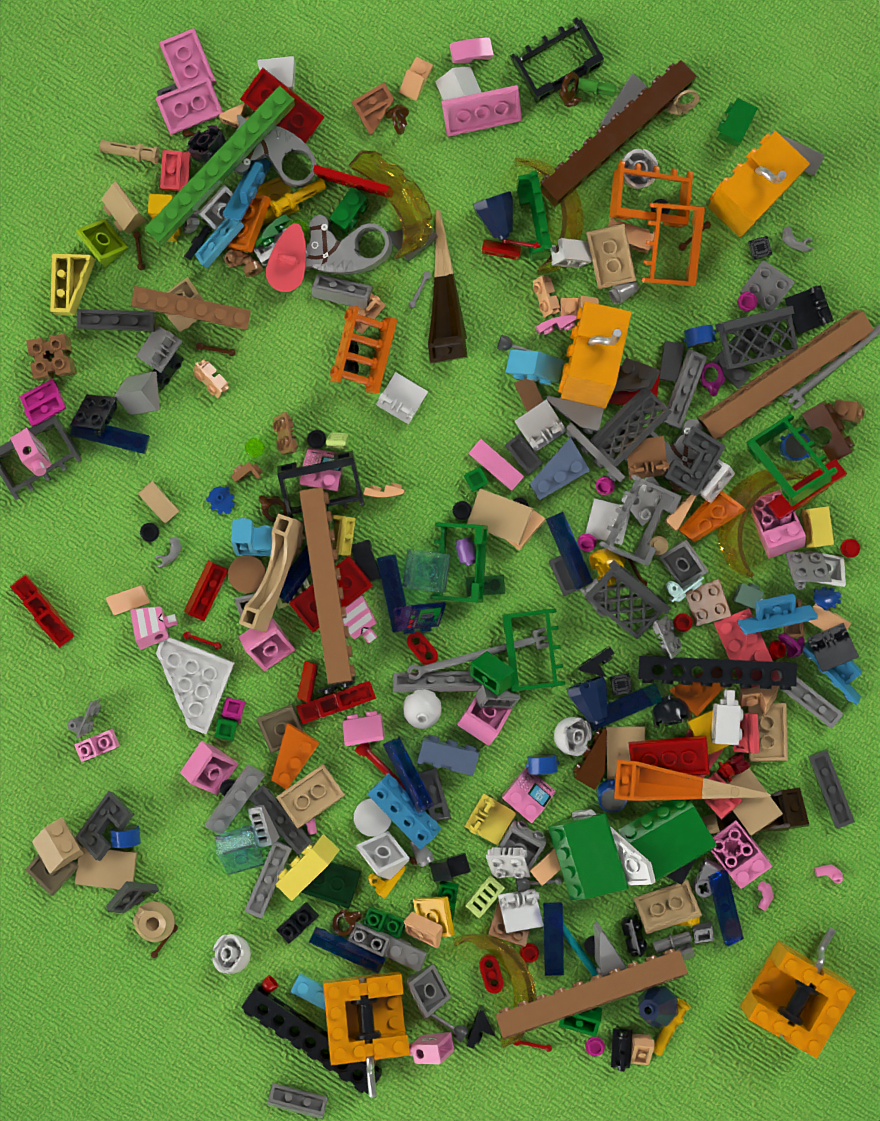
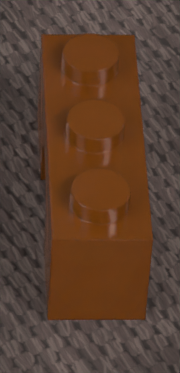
M824 400L802 413L811 430L820 426L830 430L832 438L830 442L822 446V449L831 462L835 458L839 460L855 450L853 448L855 444L850 436L847 437L843 431L845 427L840 419L837 420L834 416L835 410L832 404Z

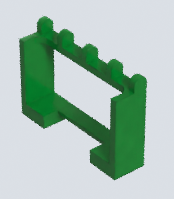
M532 171L530 174L518 176L516 186L520 206L530 204L537 240L528 241L527 243L534 244L538 242L541 245L540 248L536 249L528 247L531 262L550 258L553 249L538 171Z
M789 414L746 443L749 453L758 464L762 463L780 485L782 495L791 506H794L830 483L831 476L836 474L838 470L835 467L830 470L826 468L823 464L827 459L826 455L823 454L818 457L811 448L816 443L813 440L808 443L805 442L800 435L804 428L800 426L795 429L790 423L794 416ZM787 429L824 473L796 492L760 447Z
M435 522L436 527H441V540H434V544H440L439 559H433V563H439L438 578H432L431 582H438L437 594L431 595L430 599L482 603L488 526ZM447 527L475 529L474 544H477L475 580L471 587V598L443 596Z
M556 608L502 614L508 664L515 670L514 685L511 686L512 692L565 685V681L557 682L556 669L563 668V664H555L554 650L561 649V645H553L551 631L559 630L558 626H551L549 613H556ZM545 614L553 681L519 685L511 618Z

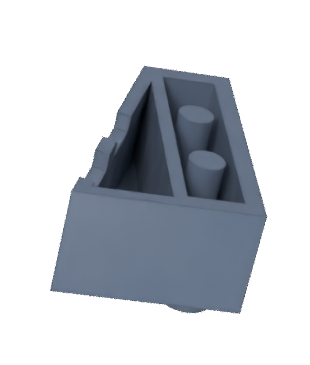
M571 437L529 484L538 501L590 471Z
M428 734V737H423L417 763L423 764L425 762L432 764L433 767H444L451 771L473 776L479 751L476 750L475 746L465 744V747L457 745L458 742L447 739L444 742L440 741L438 736Z

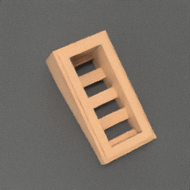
M688 494L677 506L674 514L670 513L664 519V522L673 531H677L681 526L696 496Z

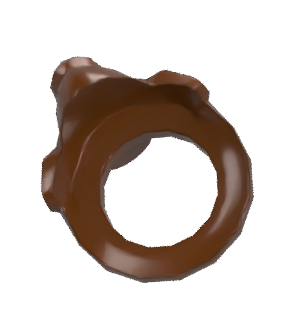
M570 72L565 76L561 91H559L560 98L567 107L576 106L581 101L580 97H574L579 83L578 75L575 72ZM572 78H575V85L568 92V84Z
M397 104L390 108L385 116L388 119L392 118L397 134L402 135L407 125L405 118L408 116L409 110L407 107ZM396 116H397V118H398L399 128H398V125H397Z
M259 496L258 499L262 506L261 512L269 521H276V518L271 517L268 512L269 507L274 504L280 505L283 508L282 515L287 516L285 502L279 496Z
M340 910L333 918V929L339 936L349 935L354 930L356 921L361 920L362 913L359 911L349 912L347 910ZM342 916L345 917L349 924L347 931H342L339 927V919Z

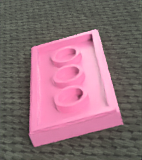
M517 85L441 101L447 137L522 121Z

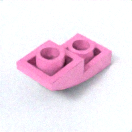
M490 38L467 39L449 45L453 63H471L473 59H491L493 57Z
M575 315L556 317L537 325L536 331L539 336L543 333L547 335L555 330L554 326L556 325L559 332L563 329L566 332L575 326L574 322L577 319Z
M113 729L74 744L81 762L120 746Z

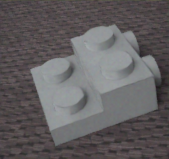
M513 820L497 848L503 849L506 847L507 855L509 848H512V855L513 848L527 850V858L525 860L530 870L544 849L547 839L544 838L545 836L541 831L530 830L525 822Z

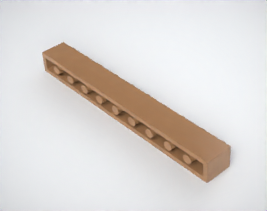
M853 310L699 416L697 419L702 424L706 434L714 439L724 437L728 430L740 426L744 419L756 415L763 406L766 407L774 402L773 399L779 395H785L790 391L789 388L804 382L805 377L820 371L821 366L836 360L837 355L852 349L853 344L868 338L869 333L874 331L864 311Z
M323 487L302 490L299 492L328 684L353 681L352 676H356L354 664H350V657H353L351 645L347 644V638L350 637L349 627L344 624V618H347L345 606L342 607L341 599H344L343 588H339L338 580H341L340 569L336 568L335 561L338 560L337 549H333L332 542L335 541L334 530H330L329 525L332 522L331 511H327L326 505L330 503L328 492H324Z
M670 949L664 952V956L658 958L656 955L650 956L645 959L646 962L641 964L633 962L627 965V969L620 971V968L609 971L607 976H594L590 978V982L585 984L583 981L572 984L573 988L567 990L564 987L557 989L553 995L548 997L546 994L535 997L536 1001L531 1003L528 1000L517 1004L518 1007L510 1010V1007L500 1009L499 1014L495 1016L502 1037L505 1040L687 976L688 971L680 950Z

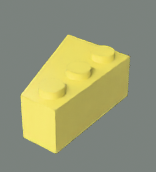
M52 254L50 312L55 315H76L96 261L93 256Z
M323 834L312 846L309 844L302 851L303 855L300 858L297 856L289 864L291 867L288 870L285 868L277 876L279 880L275 885L292 901L331 863L340 849Z

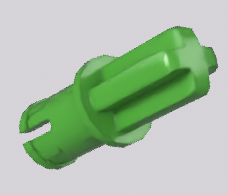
M580 78L577 90L592 92L594 95L602 94L614 97L617 86L599 82L598 79L593 81Z

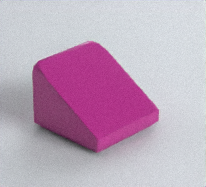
M226 698L222 718L238 721V724H241L245 701Z

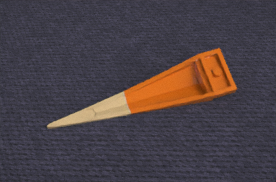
M617 760L614 799L657 801L771 796L769 793L713 781L637 761Z

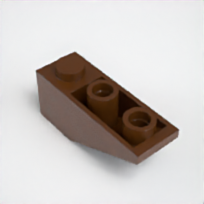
M604 727L595 731L592 737L594 740L592 745L587 746L586 751L582 754L584 756L582 762H577L573 769L574 778L594 790L605 772L607 730Z

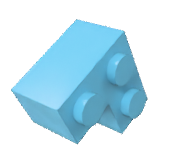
M510 350L506 373L512 374L514 379L524 380V377H527L528 380H540V384L551 385V382L559 383L563 360L539 351Z
M247 518L233 520L231 543L235 554L241 556H271L273 528L265 525L256 528L252 520Z

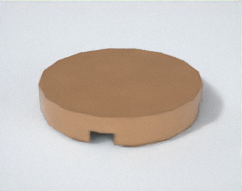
M240 556L229 566V582L239 592H255L263 581L266 567L261 560L254 556Z

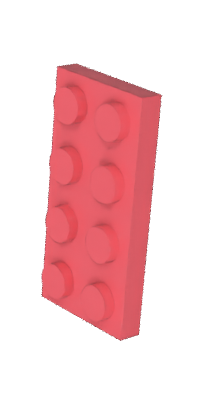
M750 608L713 622L729 660L773 662L761 633L756 632L745 635L737 624L738 620L753 617ZM735 668L734 671L739 679L742 676V671L739 668ZM754 669L751 672L753 680H759L762 676L759 669ZM777 670L771 673L773 681L780 679Z

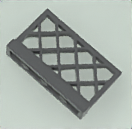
M793 306L715 324L716 332H720L727 369L784 356L797 350L798 345L791 315L794 314ZM784 319L787 322L785 332L777 328L781 320ZM764 324L772 328L768 336L760 332ZM748 328L755 332L750 341L743 337ZM775 331L782 335L778 344L771 340ZM732 333L737 336L733 345L728 343L726 334ZM758 335L765 339L761 348L753 344ZM785 338L790 340L792 349L786 350L781 347ZM740 339L748 344L744 352L736 348ZM768 342L776 347L770 355L764 351ZM751 347L759 351L754 359L747 356ZM735 351L741 357L737 363L732 364L731 355Z
M640 389L589 441L617 467L672 411L649 389ZM664 410L659 416H656L657 411ZM651 413L650 418L645 419L646 414ZM648 424V426L644 430H642L643 425ZM637 427L636 432L631 433L632 428ZM634 438V440L630 444H628L629 439ZM619 441H623L622 446H617ZM620 452V454L614 459L615 453Z
M613 560L609 564L611 569L587 593L585 598L638 639L662 613L667 614L671 608L662 598ZM614 576L616 578V585L607 586V581ZM629 588V595L620 596V589ZM616 590V597L607 598V591ZM597 592H603V599L594 600L593 596ZM633 599H642L641 605L633 606ZM629 600V607L620 608V601ZM616 602V609L607 610V603ZM654 608L656 610L651 616L645 617V609ZM641 610V617L632 619L633 611ZM628 612V619L620 620V613ZM641 622V627L636 632L633 631L632 623Z

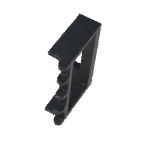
M574 18L575 26L567 31L564 30L563 26L558 27L560 35L551 40H548L544 35L541 37L544 44L534 50L529 45L525 46L527 54L519 58L514 54L510 55L512 62L536 103L560 90L566 75L552 83L548 82L537 89L522 63L576 31L580 32L593 57L584 61L582 66L571 72H575L578 78H581L603 65L604 57L582 19ZM572 78L569 84L574 82L575 78Z
M353 450L334 454V460L303 467H297L296 462L277 466V475L288 517L293 518V514L301 513L302 506H291L285 479L350 465L358 493L329 500L330 503L326 504L327 511H329V506L343 504V508L348 509L347 503L358 500L361 506L365 505Z

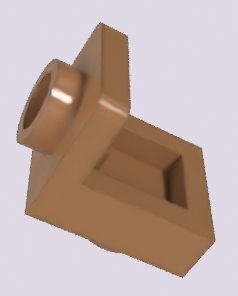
M835 400V413L833 414L837 420L860 424L865 414L862 404L853 401Z
M250 462L244 466L242 464L237 466L233 470L234 474L231 475L237 483L250 473H253L258 480L263 478L260 475L262 470L256 463L253 465Z

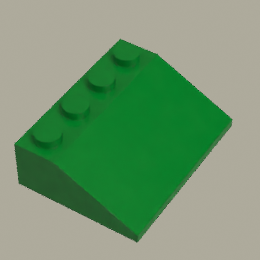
M690 799L669 800L618 830L628 843L651 862L655 881L662 879L717 847L716 842Z
M606 813L562 819L548 827L571 901L597 897L629 888Z

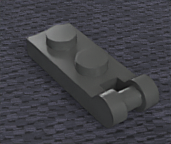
M437 768L418 772L430 817L437 823L442 819H451ZM442 807V812H435V808Z

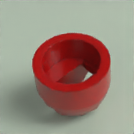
M268 975L262 981V989L265 992H273L278 988L277 981L271 975Z

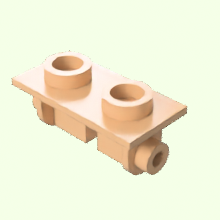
M547 275L544 277L540 276L532 281L533 290L537 294L539 309L543 317L559 313L560 305L557 296L550 297L549 295L555 292L552 279H549Z
M371 293L368 307L366 309L359 308L358 314L375 319L386 304L378 296ZM355 322L354 329L363 334L369 326Z
M203 359L199 364H195L193 369L195 377L207 386L210 394L215 395L219 399L222 392L225 393L230 388L228 386L229 383L220 374L215 378L212 376L217 370L209 361Z

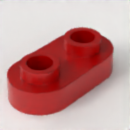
M418 631L410 633L407 637V645L420 662L424 665L436 663L438 653L424 634ZM418 637L420 643L414 644L413 638ZM430 652L432 658L426 659L425 653Z
M486 954L481 957L479 967L486 990L496 994L503 989L504 981L497 958L492 954ZM491 961L492 965L486 966L485 963ZM493 979L498 981L495 985H492L490 982Z

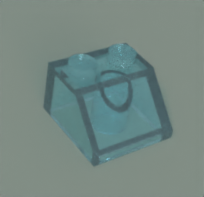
M407 548L402 586L414 590L445 593L450 554Z
M252 825L215 835L216 853L228 875L265 864Z

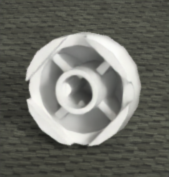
M646 149L631 150L621 159V161H625L624 168L633 170L636 163H641V171L652 172L653 167L658 165L655 156ZM624 174L623 183L630 188L640 189L652 184L655 178Z
M426 689L416 690L413 694L406 697L403 709L407 722L419 729L432 727L438 722L441 715V701L434 692Z
M580 717L562 719L557 724L554 732L556 746L562 752L574 756L582 755L586 751L588 740L591 741L592 737L590 724Z
M225 934L215 943L213 948L215 958L212 957V960L219 972L235 974L247 967L251 957V949L244 938L238 935Z

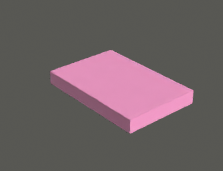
M194 28L159 42L178 89L207 77L210 78L212 85L217 83Z
M209 77L155 98L170 135L219 117L223 113Z

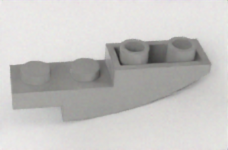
M357 922L348 940L379 956H386L418 972L421 971L428 954L412 946V943L406 940L395 938L382 931L377 932Z

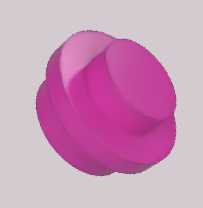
M744 292L738 298V306L743 311H751L757 305V297L751 292Z
M602 476L596 481V490L602 495H609L615 489L614 481L610 477Z
M582 534L578 537V545L581 550L591 551L596 547L597 539L593 535Z
M590 1037L586 1041V1051L591 1056H599L604 1052L605 1044L600 1037Z

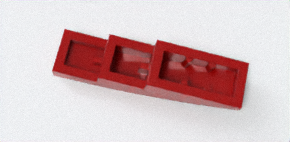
M836 458L825 465L828 470L835 467L838 471L831 476V482L794 506H791L782 494L768 503V506L778 520L809 503L812 498L826 491L829 486L846 477V471ZM819 468L796 483L792 488L796 492L824 473Z
M26 573L10 585V588L23 601L22 604L35 617L34 620L59 648L75 636Z
M369 680L295 707L301 724H305L374 700L376 696Z

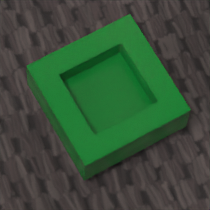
M481 467L463 475L472 492L489 484Z
M219 717L214 737L234 741L238 721Z

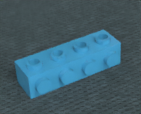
M389 773L367 793L420 850L435 838L442 829L425 812L424 808L411 797L410 793L405 791Z

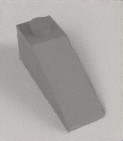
M552 396L546 397V400L553 408L575 426L583 429V433L593 435L594 432L599 431L604 408Z
M598 921L595 922V961L598 965V968H596L598 974L604 977L609 975L611 970L620 968V971L627 969Z

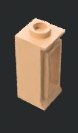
M611 218L608 227L622 224L625 222L617 220L616 222L613 218ZM625 223L629 247L647 254L653 245H646V240L653 241L654 231L651 234L649 230Z

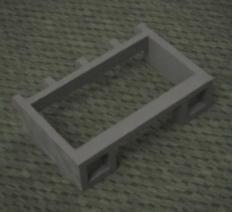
M56 415L28 429L34 436H37L56 426L72 452L46 469V473L42 475L46 481L51 480L48 473L60 466L63 471H66L67 467L64 463L75 457L78 463L82 461L81 453ZM10 440L0 446V476L14 499L18 500L20 499L19 491L26 486L30 491H33L34 486L32 482L42 476L34 475L17 486L14 484L1 462V459L13 453L12 450L15 449Z

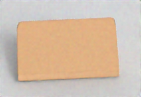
M144 585L106 597L113 615L150 603Z
M411 912L404 921L406 933L435 948H439L443 927Z

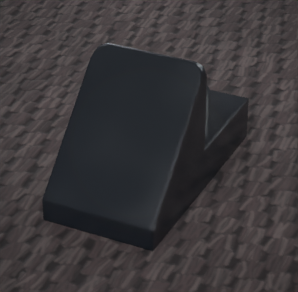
M608 646L577 666V668L581 672L607 677L599 663L605 664L609 662L614 651Z
M465 852L429 863L434 882L451 881L452 877L471 872Z
M482 1005L478 1008L466 1040V1046L473 1049L476 1043H480L482 1032L495 1036V1030Z

